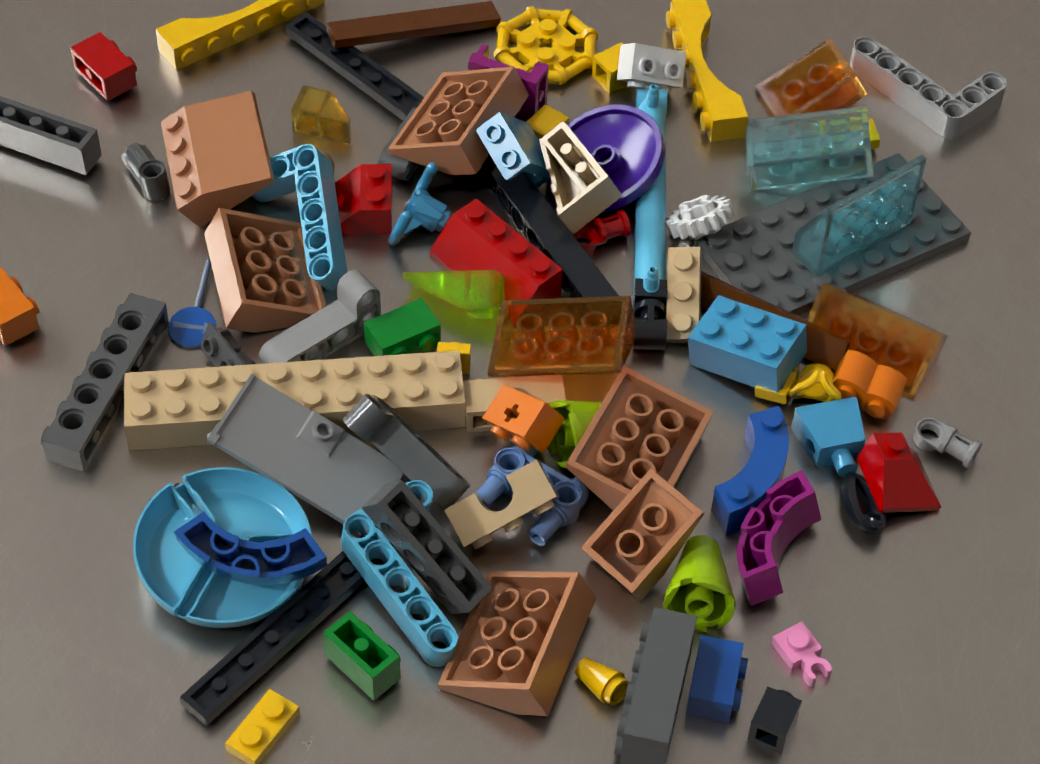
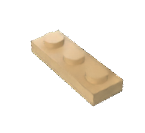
M668 247L667 343H688V336L700 321L701 247Z

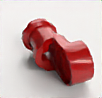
M618 210L615 211V215L602 219L594 218L572 235L576 239L586 238L590 241L587 245H581L588 256L595 252L596 246L607 243L608 239L620 235L623 237L631 235V225L626 212Z

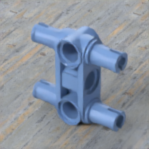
M513 446L497 452L494 465L487 472V480L476 492L479 493L482 501L488 508L495 503L502 493L513 497L512 487L506 476L536 460L534 457L539 452L538 450L530 448L527 452L518 446ZM541 462L559 495L558 498L552 500L555 507L542 513L541 517L528 530L530 540L539 546H544L559 527L574 524L579 519L581 508L588 501L590 489L576 476L573 479H569Z

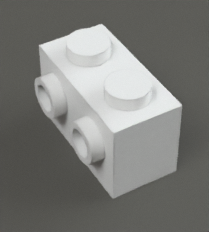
M639 43L621 44L617 80L628 82L627 87L636 89L645 88V85L656 84L659 86V89H666L667 93H670L672 88L683 87L687 52Z

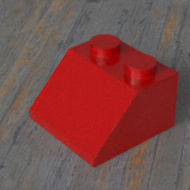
M360 164L335 182L342 235H390L392 232V164Z

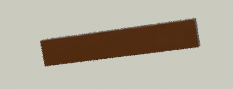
M487 1L327 22L326 31L333 47L343 48L493 28L501 23V17L493 2Z
M701 271L702 309L707 311L719 295L806 324L807 353L804 357L817 364H824L836 372L840 361L849 349L850 340Z

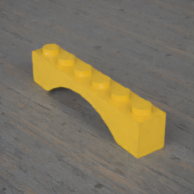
M257 0L243 9L225 15L208 18H179L156 29L158 48L160 53L177 71L324 4L325 0Z
M671 0L670 11L666 12V25L668 29H672L674 48L687 52L685 61L686 83L688 89L693 90L695 109L700 110L702 130L707 131L710 142L745 138L748 114L741 95L726 87L714 76L702 55L701 48L709 36L711 12L707 1Z

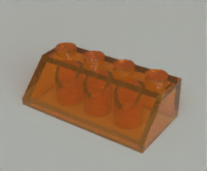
M833 283L822 284L807 318V321L850 340L851 344L848 350L863 353L877 364L891 367L902 373L907 378L903 391L916 396L934 367L948 335Z

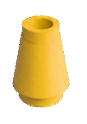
M584 657L579 661L575 668V675L580 678L601 703H609L614 706L623 700L629 682L625 679L624 673L591 660L588 657Z

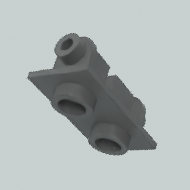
M212 322L208 323L200 348L216 367L256 364L245 351L240 352L241 346L232 337L228 329L216 328Z

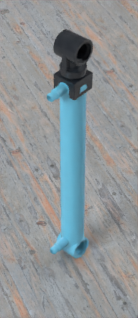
M651 84L649 89L637 88L636 108L649 114L658 125L665 141V159L655 182L644 194L635 200L633 349L665 351L667 343V319H665L667 304L665 222L667 90L659 89L658 85Z

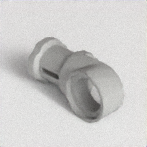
M934 418L921 419L917 423L913 434V441L919 449L930 452L937 450L942 454L947 452L962 461V466L969 468L983 444L979 440L974 442L960 434L955 426L949 427ZM930 429L937 434L938 438L928 440L922 436L921 431Z

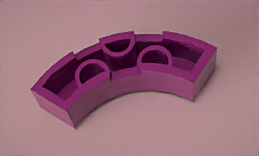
M802 470L786 477L767 490V497L756 508L751 507L740 527L742 533L739 544L736 546L737 562L750 606L783 593L778 572L780 560L785 549L800 532L812 524L821 521L816 493Z

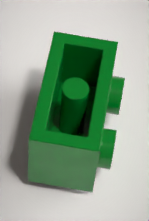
M422 298L364 322L365 344L374 356L426 353L432 351L438 346V342H441V324Z
M351 611L323 632L325 656L373 701L401 679V658L392 646L387 645L374 633L368 624L362 622Z

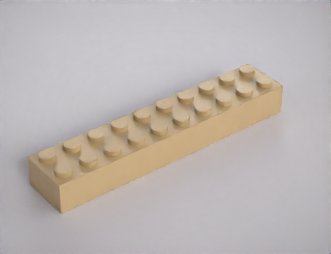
M460 350L124 373V429L129 451L212 445L206 441L208 433L212 432L216 424L220 422L251 374L309 410L315 411L332 421L350 435L356 434L347 427L342 419L365 394L381 398L415 431L465 427L466 402Z

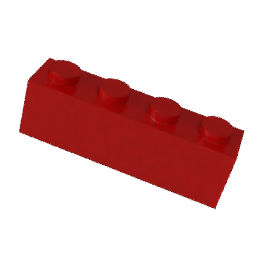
M477 198L452 214L430 249V255L514 327L561 295L563 269Z

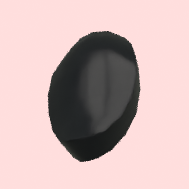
M848 473L841 483L844 507L849 518L865 533H881L885 529L886 513H881L878 510L865 478L857 473Z

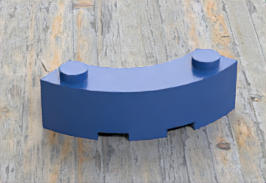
M779 406L748 415L744 440L749 450L750 459L736 476L715 486L711 511L725 536L740 531V527L751 507L756 508L767 497L766 491L783 479L789 449V435L784 415Z
M203 511L174 531L178 542L198 563L222 577L246 584L276 585L288 583L314 574L328 565L326 555L306 528L285 538L252 542L240 539L238 536L225 531Z

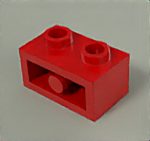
M101 32L70 47L74 69L107 101L137 86L135 74L137 66L130 56L126 57L120 51L115 41L109 40Z

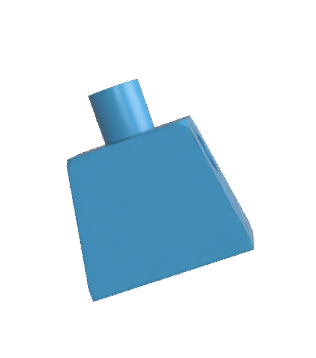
M851 397L796 407L791 428L814 466L821 468L834 465L838 475L845 477L850 472L854 473L857 470L856 458L865 445V434L857 398Z

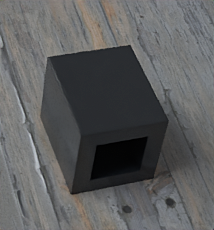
M767 686L751 721L747 740L782 754L798 719L802 700L795 698L785 690H776Z

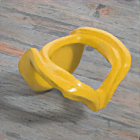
M815 363L804 367L797 378L796 385L789 391V396L793 399L808 398L821 402L842 399L841 393L832 384L834 378L832 370L824 364Z

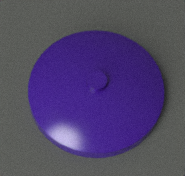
M606 105L589 110L567 124L623 195L603 212L616 210L633 202L655 182L665 159V141L656 122L643 110L628 105ZM549 179L548 183L551 187L552 182L551 179Z

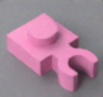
M802 621L772 637L771 645L792 671L798 667L802 668L803 680L808 686L813 687L816 683L817 678L812 671H820L826 679L830 678L832 672L830 663L819 657L823 648Z

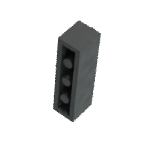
M0 96L1 146L84 175L88 174L102 156L97 129Z

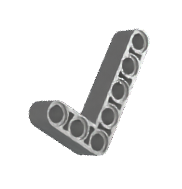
M862 36L853 43L849 64L850 70L943 138L956 139L1001 107L1007 80L999 73H985L952 95L874 38Z

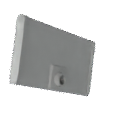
M253 374L247 379L220 422L216 424L212 432L208 433L206 440L344 524L348 516L360 510L385 484L399 481L403 475V472L386 456Z

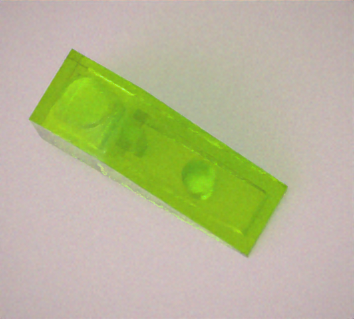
M496 270L403 272L402 279L473 314V318L492 319L493 314L503 313L504 275Z

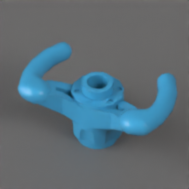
M429 163L425 168L409 202L388 238L390 245L395 246L399 244L402 236L420 227L431 232L435 230L440 233L447 221L451 210L447 209V205L431 197L427 192L438 170L435 163Z

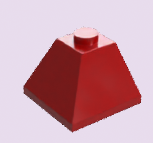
M902 432L872 433L856 459L878 510L881 513L939 511L942 506L918 453Z

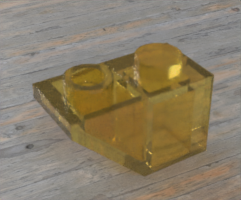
M303 85L291 108L293 131L350 144V118L331 91Z

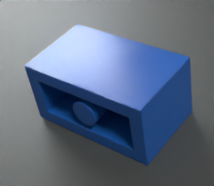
M705 635L700 636L686 710L687 716L729 724L732 710L739 711L743 689L736 688L737 679L745 680L748 658L741 657L744 643Z

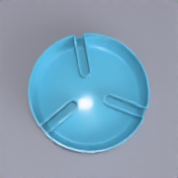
M217 467L188 473L182 476V484L174 487L173 483L170 482L158 491L145 506L138 519L133 537V554L136 569L143 586L153 600L164 610L194 625L209 628H235L255 623L272 615L300 588L304 578L276 585H255L222 577L208 570L189 555L174 534L175 530L203 511L219 527L247 541L263 542L291 536L304 528L311 534L310 525L304 510L293 495L283 486L253 471L232 467Z

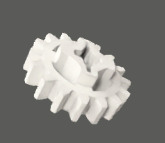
M701 195L696 199L681 203L679 205L680 210H673L671 212L672 215L667 216V221L665 222L670 236L672 235L674 239L678 237L685 239L689 236L691 240H696L702 236L718 232L721 229L720 225L728 224V220L734 218V211L730 199H727L726 196L719 198L716 195L710 198V195Z

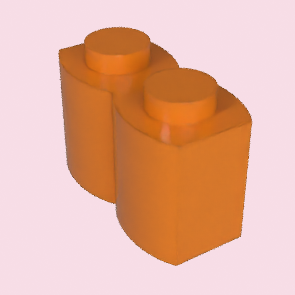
M847 350L832 380V384L841 393L842 399L856 397L858 405L862 410L874 418L888 420L897 408L907 382V378L899 371L877 364L867 355L854 350Z

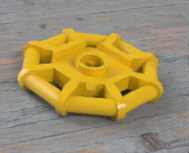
M534 6L527 7L525 12L507 22H501L496 28L498 38L497 47L493 55L498 62L527 72H531L538 61L549 65L548 82H555L559 85H565L570 78L586 69L593 68V55H595L596 41L599 37L598 32L595 28H589L574 16L573 11L566 8L564 11L535 9ZM527 23L530 24L528 28L522 31L517 30ZM570 26L578 34L573 35L567 30V27ZM509 41L517 43V47L509 48ZM584 47V52H576L575 48Z

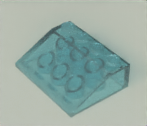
M867 106L748 120L746 156L751 191L874 177Z
M920 155L822 210L795 232L792 254L817 277L910 224L927 158L924 155Z

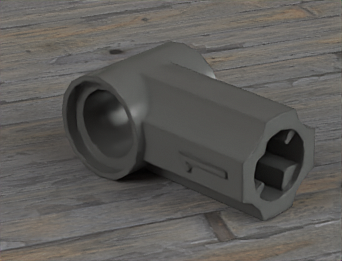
M137 142L128 145L125 152L121 154L122 160L140 184L144 197L151 201H158L167 197L170 193V186L164 163L156 160L146 145H140Z

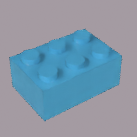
M718 295L688 336L690 365L752 387L757 385L778 393L783 388L791 372H794L807 353L806 324Z

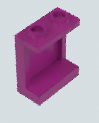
M482 44L477 53H472L468 61V70L512 67L489 59V46ZM539 61L531 72L515 68L529 94L520 111L514 117L524 122H527L545 104L547 105L549 65Z

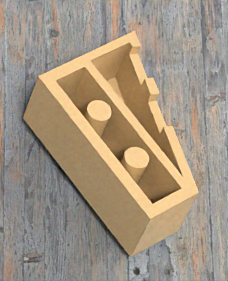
M564 121L539 140L546 169L550 174L551 189L558 206L556 208L558 216L572 234H575L623 196Z

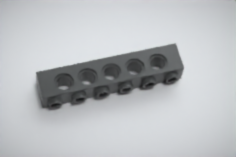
M130 293L124 304L118 306L115 319L109 328L104 329L97 349L89 354L84 371L81 376H77L74 379L69 396L66 401H62L59 404L54 421L42 433L41 444L47 461L79 471H85L124 403V373L142 372L168 327L169 319L165 302Z

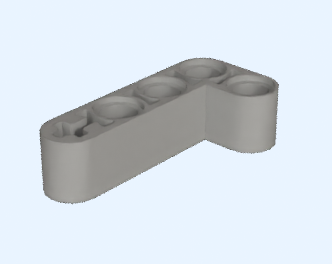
M359 270L348 271L338 282V300L267 341L259 352L260 359L264 363L324 359L364 335V322L381 315L379 290Z

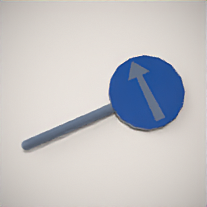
M207 259L205 262L195 307H186L179 310L171 317L168 323V334L171 340L184 348H199L208 323L212 322L216 327V320L213 315L206 309L201 308L211 268L210 259Z

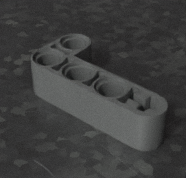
M365 394L342 419L347 427L357 436L371 441L411 481L421 480L426 482L433 491L432 502L442 510L454 505L470 487L467 480L381 398Z

